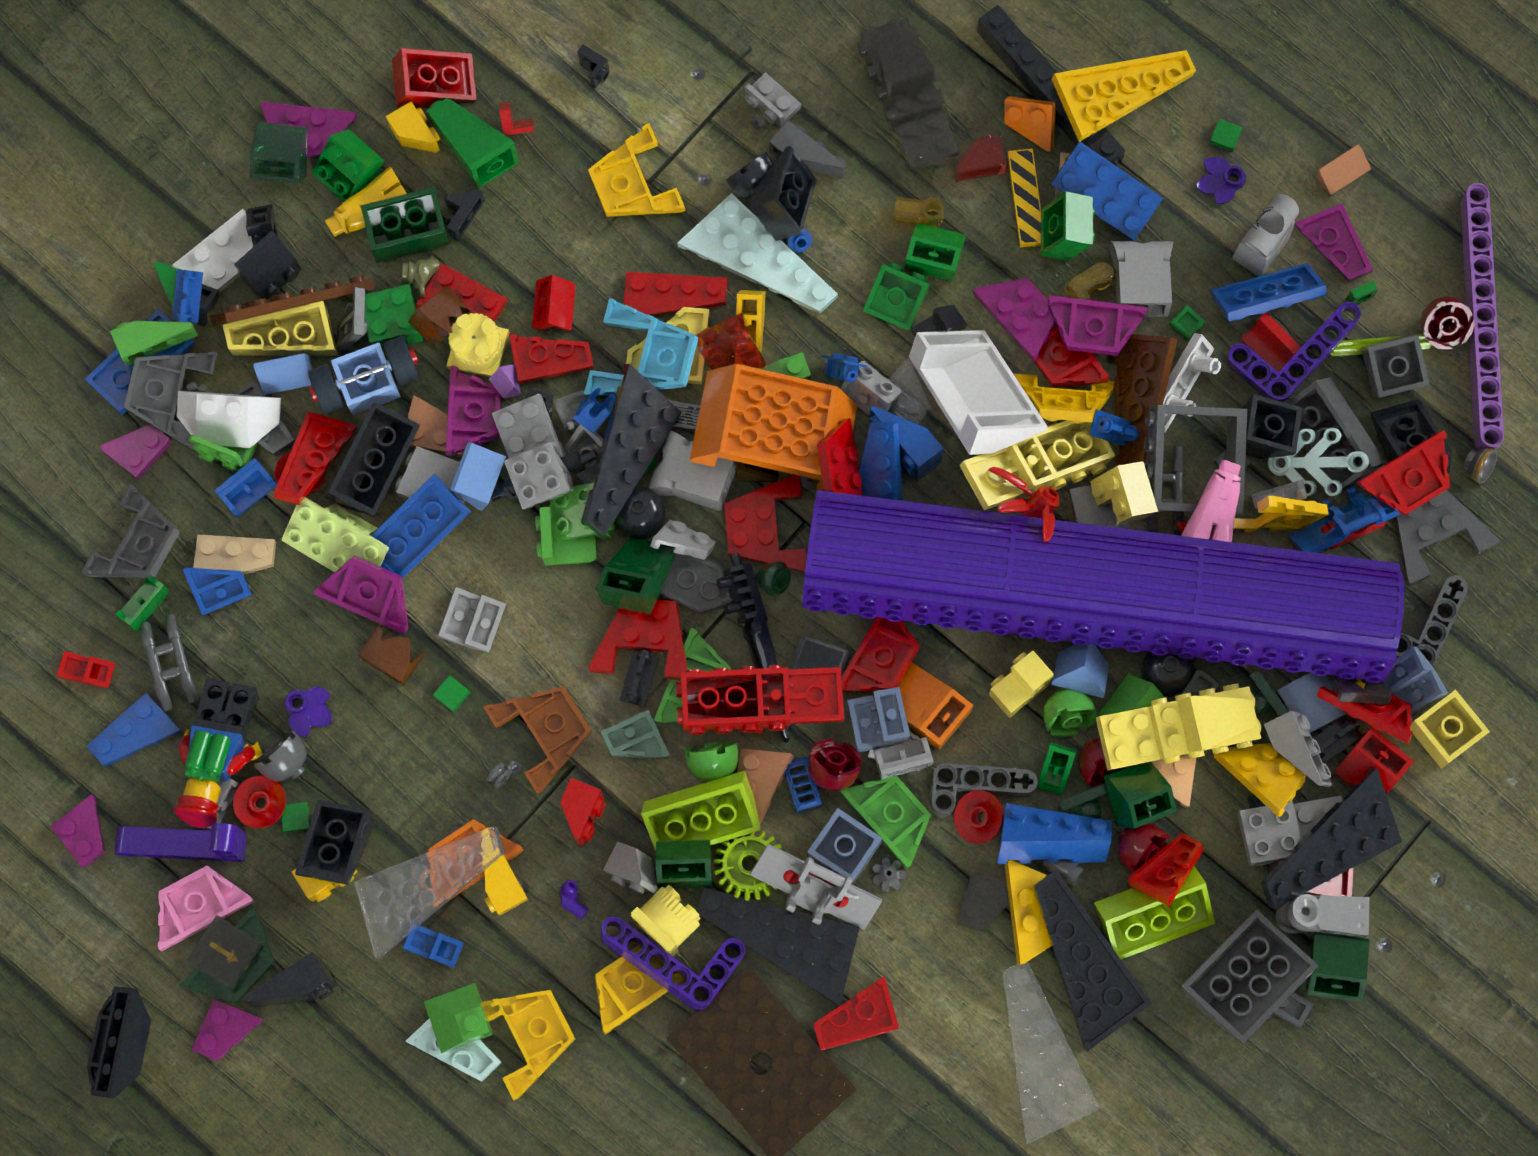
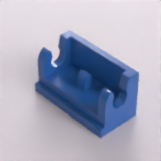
M601 388L593 390L586 400H582L573 416L575 421L592 434L596 432L609 416L617 399L613 394H610L604 402H598L596 396L600 393Z
M254 458L214 491L238 518L274 489L277 484Z

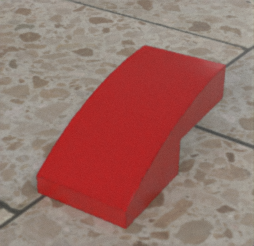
M64 651L57 677L108 689L116 663Z

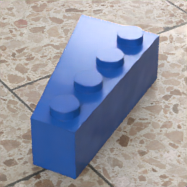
M1006 803L997 864H1007V860H1019L1020 864L1031 863V860H1046L1047 863H1057L1061 859H1069L1071 863L1106 862L1111 843L1113 821Z

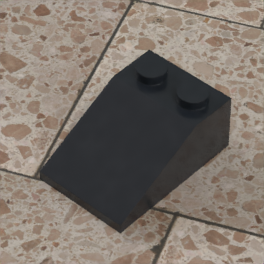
M791 146L785 148L757 185L749 206L752 213L756 215L766 231L776 241L802 233L817 181Z
M1419 399L1371 412L1372 421L1388 462L1439 432V429ZM1444 439L1445 454H1448L1447 473H1450L1453 451Z
M317 800L295 874L349 885L367 846L373 820L370 810Z
M311 952L242 997V999L253 1007L312 1001L318 998L323 1000L335 992L333 988L338 986V983L323 959Z

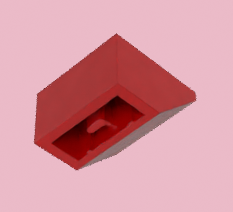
M1371 727L1333 773L1348 786L1352 787L1355 783L1359 784L1366 776L1365 773L1370 767L1377 768L1385 793L1387 794L1414 761Z
M571 778L560 803L577 844L584 847L585 842L590 843L596 830L593 827L596 817H602L606 803H604V796L600 789Z

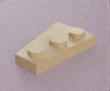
M197 535L193 568L242 571L243 574L274 567L276 541L275 539Z

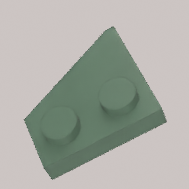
M649 709L601 731V735L612 757H670Z

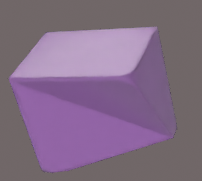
M514 365L499 367L489 378L503 398L519 396L521 394Z

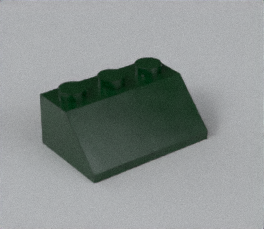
M435 187L361 205L371 251L376 263L450 244Z

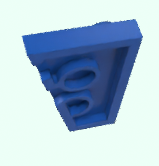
M875 421L870 423L859 474L862 478L863 496L892 500L903 499L898 422Z
M145 693L86 747L103 766L107 767L135 754L138 750L149 745L153 746L159 743L160 740L171 735L175 736L182 731L157 703Z

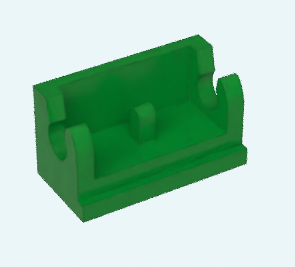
M146 577L147 580L120 611L117 610L114 613L136 632L140 629V624L146 622L170 594L169 589L155 578Z

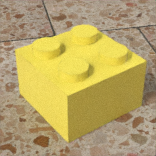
M1456 690L1414 720L1410 727L1414 736L1441 769L1490 732Z

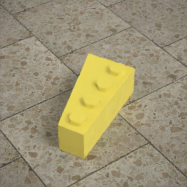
M323 301L223 324L227 346L233 356H293L303 353L310 356H339L328 309Z

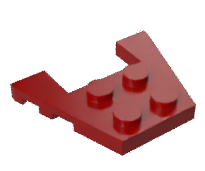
M794 474L724 503L728 556L739 553L741 559L756 563L762 562L805 574L806 548L779 550L775 501L802 499L799 475Z
M657 600L651 615L619 608L588 670L591 673L614 675L618 649H642L668 653L664 677L669 680L681 681V672H686L688 669L679 609L676 601Z

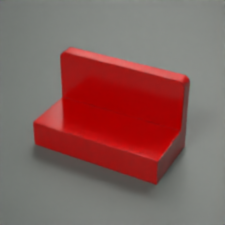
M510 102L500 103L499 112L505 136L534 131L533 119L513 121Z
M555 275L536 280L532 328L539 331L550 327L567 332L572 330L575 283Z
M1264 313L1259 317L1256 325L1241 338L1245 345L1251 348L1277 372L1301 348L1268 313Z

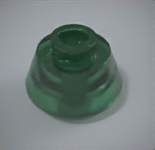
M781 561L764 564L757 573L758 584L770 596L782 594L788 588L791 580L788 566Z

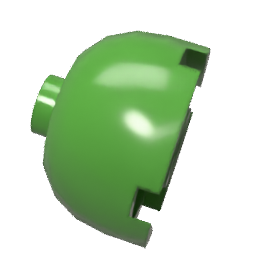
M1066 688L1056 690L1045 702L1043 709V719L1047 731H1050L1053 737L1059 738L1075 736L1078 734L1076 730L1085 727L1086 730L1091 728L1096 722V717H1098L1094 704L1086 693Z
M729 740L704 743L705 746L700 747V750H697L696 745L684 750L688 769L692 775L700 780H708L709 782L731 775L738 764L736 741L734 743Z

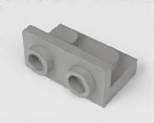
M766 72L752 86L749 83L745 86V100L753 108L758 107L768 122L771 124L776 123L780 128L801 109V103Z
M861 361L859 364L867 365V367L859 366L856 380L851 383L844 381L841 390L868 415L872 406L888 411L892 402L900 396L901 389L865 361Z

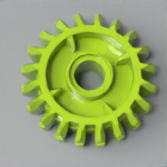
M763 830L760 832L759 837H755V832L750 833V836L743 835L739 839L737 837L731 839L733 841L731 844L727 840L723 841L722 845L726 848V851L722 849L716 850V853L723 857V859H714L715 865L722 866V868L714 871L715 875H724L718 881L719 884L729 883L725 891L729 894L735 888L734 897L737 899L740 897L741 892H745V901L750 900V893H755L756 900H760L759 891L762 890L767 897L770 896L769 884L751 876V871L745 870L742 866L743 862L748 858L758 861L767 844L772 845L775 838L773 836H770L766 841L764 840L766 832ZM781 844L774 845L778 849L782 848Z

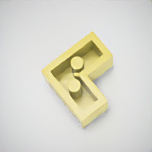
M1144 462L1116 466L1090 481L1092 494L1095 497L1097 506L1112 503L1118 523L1144 519L1158 512Z
M1033 650L1028 655L1025 652L1020 654L1012 662L1011 673L1006 677L1000 675L990 684L992 688L989 695L1009 718L1046 689L1053 678V672Z

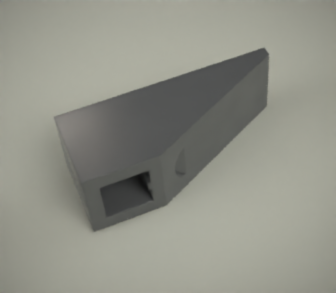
M788 120L769 141V152L777 158L786 147L791 146L810 171L842 178L846 176L845 161L839 155H833L827 151L826 146L820 140H813L809 137L806 130L799 124L794 125Z

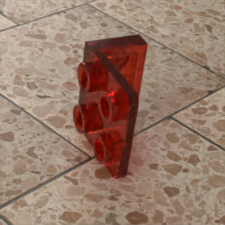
M743 313L728 317L725 321L713 327L705 328L702 332L696 334L699 338V351L711 370L733 364L758 369L766 367L764 357L749 334L747 320Z

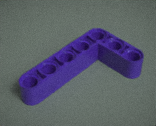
M1345 302L1340 305L1279 372L1247 345L1240 343L1235 344L1229 350L1228 366L1263 397L1285 403L1355 328L1360 319V308L1353 302ZM1349 311L1354 315L1355 319L1346 321L1342 318L1341 313ZM1326 330H1333L1337 334V338L1328 340L1324 336V332ZM1308 349H1316L1320 357L1312 359L1308 357L1306 351ZM1238 352L1243 353L1246 356V361L1238 363L1234 361L1232 356ZM1297 367L1302 371L1303 375L1298 378L1292 377L1289 374V369ZM1261 369L1265 372L1266 377L1261 380L1256 379L1252 376V371ZM1274 386H1281L1285 390V394L1280 397L1275 396L1271 389Z
M213 823L211 831L120 826L117 827L114 854L129 857L244 862L247 834L236 825Z
M614 916L607 918L603 922L599 933L600 939L605 945L694 1010H703L709 1006L745 954V946L739 939H727L698 976L621 918ZM608 926H615L619 929L620 934L616 937H611L606 933L605 929ZM637 942L641 946V951L633 953L628 949L627 944ZM725 948H735L738 952V957L729 958L725 953ZM658 958L662 961L663 967L661 969H654L651 967L649 960ZM713 968L720 970L722 979H713L709 974V970ZM674 974L682 975L685 979V984H674L671 976ZM694 991H704L707 1000L704 1002L697 1001L693 995Z

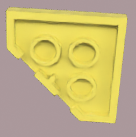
M683 307L673 318L666 322L699 338L687 381L688 384L702 385L709 309ZM646 339L638 345L635 344L627 353L626 364H631L637 371Z

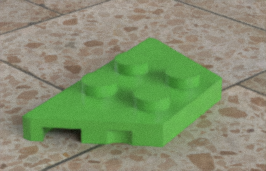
M691 628L684 644L687 669L713 671L715 668H728L731 670V667L717 655L716 651L705 642L698 632ZM680 680L669 681L654 718L655 723L678 722L677 708H682V698H676V682H681Z
M898 776L865 782L862 785L840 791L839 793L877 835L882 837L884 844L909 869L930 820L931 813Z

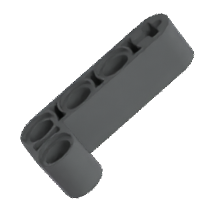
M1454 575L1444 581L1438 589L1417 638L1415 639L1403 633L1400 634L1399 643L1403 647V652H1396V658L1412 647H1417L1426 656L1431 665L1436 662L1467 593L1468 585L1464 578ZM1450 586L1455 587V594L1451 599H1447L1452 590ZM1437 608H1444L1448 613V618L1441 617L1438 614ZM1427 631H1434L1438 636V641L1429 639Z
M943 763L934 770L931 810L933 814L941 818L951 815L956 803V792L969 793L982 790L996 796L1029 797L1035 791L1038 780L1035 773L1027 769ZM945 771L951 774L952 780L949 783H942L937 775ZM975 774L979 782L976 785H968L964 780L965 775ZM1001 776L1005 780V785L1003 787H995L991 783V778ZM1011 777H1014V779H1013L1014 784H1013V787H1012V789H1011V788H1009V785H1010V782H1011ZM1022 778H1026L1027 783L1030 784L1027 789H1023V785L1020 784ZM946 798L950 802V807L942 810L937 807L936 800Z

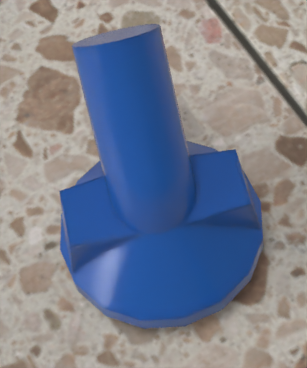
M802 229V233L787 238L789 248L797 253L807 250L812 242V236L806 229Z

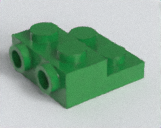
M890 262L889 266L882 264L863 311L910 331L931 284L926 282L927 276L915 271L912 275L903 272L905 267L897 263Z

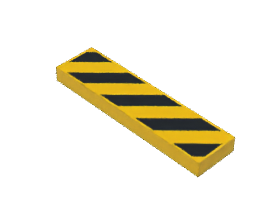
M1033 149L1008 151L1007 157L1019 247L1041 246V206Z

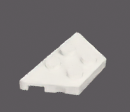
M243 209L175 262L173 266L183 270L203 272L202 284L218 289L220 293L240 277L234 264L254 247L252 236L248 237L246 230V212Z

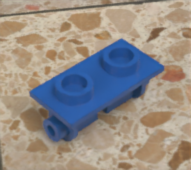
M177 269L172 320L198 323L203 272Z
M832 352L831 357L821 355L822 358L827 359L825 374L829 378L851 383L857 378L859 366L867 367V365L857 363L858 358L834 352Z
M1095 410L1089 435L1125 446L1126 441H1134L1139 437V431L1135 426L1130 425L1129 420Z

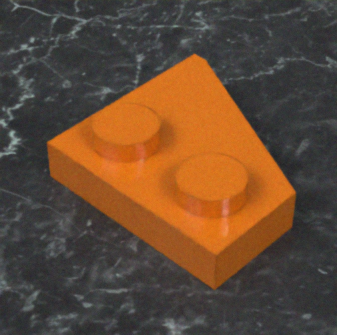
M1008 96L1005 99L1004 123L1044 150L1051 152L1054 149L1055 102Z

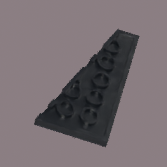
M624 364L622 374L624 376L622 384L617 388L615 396L618 398L615 409L610 414L600 450L603 452L600 464H596L594 472L596 474L593 489L589 490L581 519L598 536L606 535L682 413L631 364Z
M1370 767L1365 773L1366 776L1359 784L1355 783L1349 789L1350 793L1340 803L1337 802L1310 830L1311 834L1294 847L1293 853L1286 860H1281L1261 881L1270 908H1277L1402 842L1377 768Z
M1053 870L1034 884L1033 888L1084 1049L1088 1052L1151 1005L1152 1002L1058 871Z

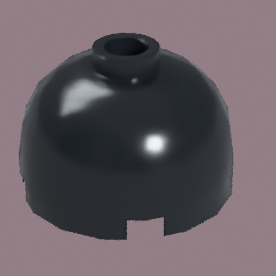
M764 152L727 178L726 182L737 195L743 198H752L755 188L774 163L767 152Z
M635 487L617 515L615 523L618 530L626 537L645 540L655 536L662 529L665 519V507L661 498L653 490L645 487Z
M1148 652L1141 665V678L1153 683L1164 697H1174L1184 692L1191 684L1194 676L1193 660L1183 659L1178 655L1166 654L1159 656Z

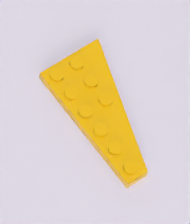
M1187 50L1055 73L1052 77V82L1080 142L1194 75L1196 69Z

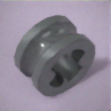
M502 762L490 772L486 779L489 783L493 782L496 789L500 788L512 774L510 769L506 770L504 768L505 765Z

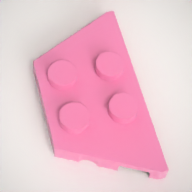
M205 866L159 891L160 913L158 914V925L160 926L158 948L160 951H164L255 901L251 896L209 866Z

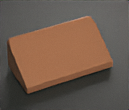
M1358 144L1320 168L1315 178L1331 196L1369 172L1371 167L1362 148Z

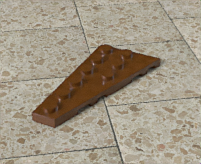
M364 275L349 278L350 283L340 285V281L324 284L325 289L316 291L315 286L301 289V295L291 296V292L270 296L271 302H267L266 298L245 302V308H242L241 304L221 308L222 313L210 315L212 325L226 324L352 294L355 287L369 290L375 288L373 278L364 279Z
M1132 334L1118 356H1113L1114 363L1117 364V376L1114 379L1115 416L1129 420L1130 425L1135 426L1139 431V437L1136 440L1126 441L1125 446L1119 445V454L1116 457L1117 466L1137 462L1147 463V452L1144 449L1145 438L1148 437V426L1146 425L1145 418H1148L1149 406L1163 405L1177 339Z

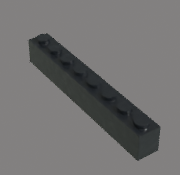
M997 5L979 18L977 33L1036 100L1055 102L1056 124L1077 145L1079 141L1052 82V77L1057 71L1001 7ZM1105 127L1080 141L1115 166L1122 163L1125 149Z

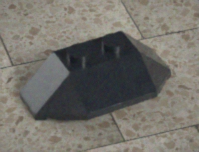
M114 986L111 991L112 994L98 1013L87 1065L89 1082L92 1087L90 1089L91 1095L112 1099L140 1075L151 1025V1019L138 990Z

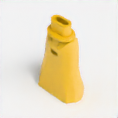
M389 167L365 188L344 201L333 211L334 215L326 219L325 222L334 237L343 232L349 234L366 227L361 205L407 193L393 169Z

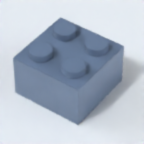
M837 808L808 850L807 857L814 859V862L843 877H852L851 884L853 885L882 843V837Z

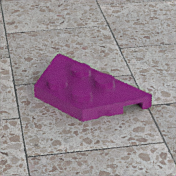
M261 102L277 154L320 158L330 135L345 131L351 122L354 123L357 120L356 112Z
M1028 278L975 288L973 295L1028 357L1033 362L1036 361L1043 343H1046L1050 336V330L1056 324L1047 298Z
M1052 295L1048 297V305L1066 350L1118 356L1147 313V307Z
M451 366L445 456L464 451L468 442L481 445L499 438V431L492 413L500 410L501 395L492 384L484 383L482 379L474 375L469 377L459 372V368L456 366Z
M356 555L349 559L313 593L399 633L405 634L408 631L402 576Z

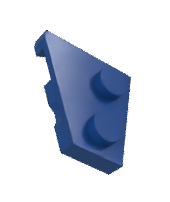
M204 568L183 569L202 615L252 595L242 571Z

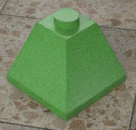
M476 983L424 1001L441 1054L493 1035Z

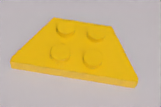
M1272 743L1255 744L1241 749H1237L1236 746L1228 747L1229 751L1214 754V758L1278 817L1283 815L1285 806L1288 802H1292L1296 796V791L1302 787L1306 779V775L1273 748Z
M1007 860L1005 872L1017 965H1022L1052 946L1033 888L1034 884L1047 875L1013 860Z
M638 945L630 951L638 953L641 951V946ZM620 957L595 974L603 1033L606 1035L668 992V990L623 957ZM652 958L649 960L652 968L661 969L663 967L660 959ZM680 974L671 976L672 982L676 985L685 980Z

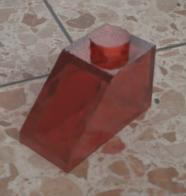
M986 135L979 140H975L956 167L955 181L1005 173L1007 163L1001 136Z

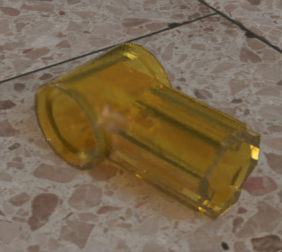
M897 197L894 207V220L940 227L944 221V205L941 200L934 197L926 200ZM932 210L938 212L935 216L928 215L927 213Z

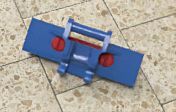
M1355 487L1346 490L1349 500L1348 505L1338 508L1336 505L1331 506L1329 499L1321 501V504H1327L1328 515L1325 516L1326 518L1288 536L1301 551L1318 553L1326 548L1336 549L1383 527L1387 520L1401 513L1375 496L1366 498L1362 493L1357 495Z

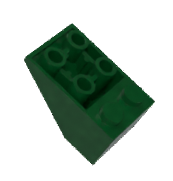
M631 537L605 565L595 589L602 603L651 615L677 554L673 552L674 547L660 544L659 549L650 547L652 541Z

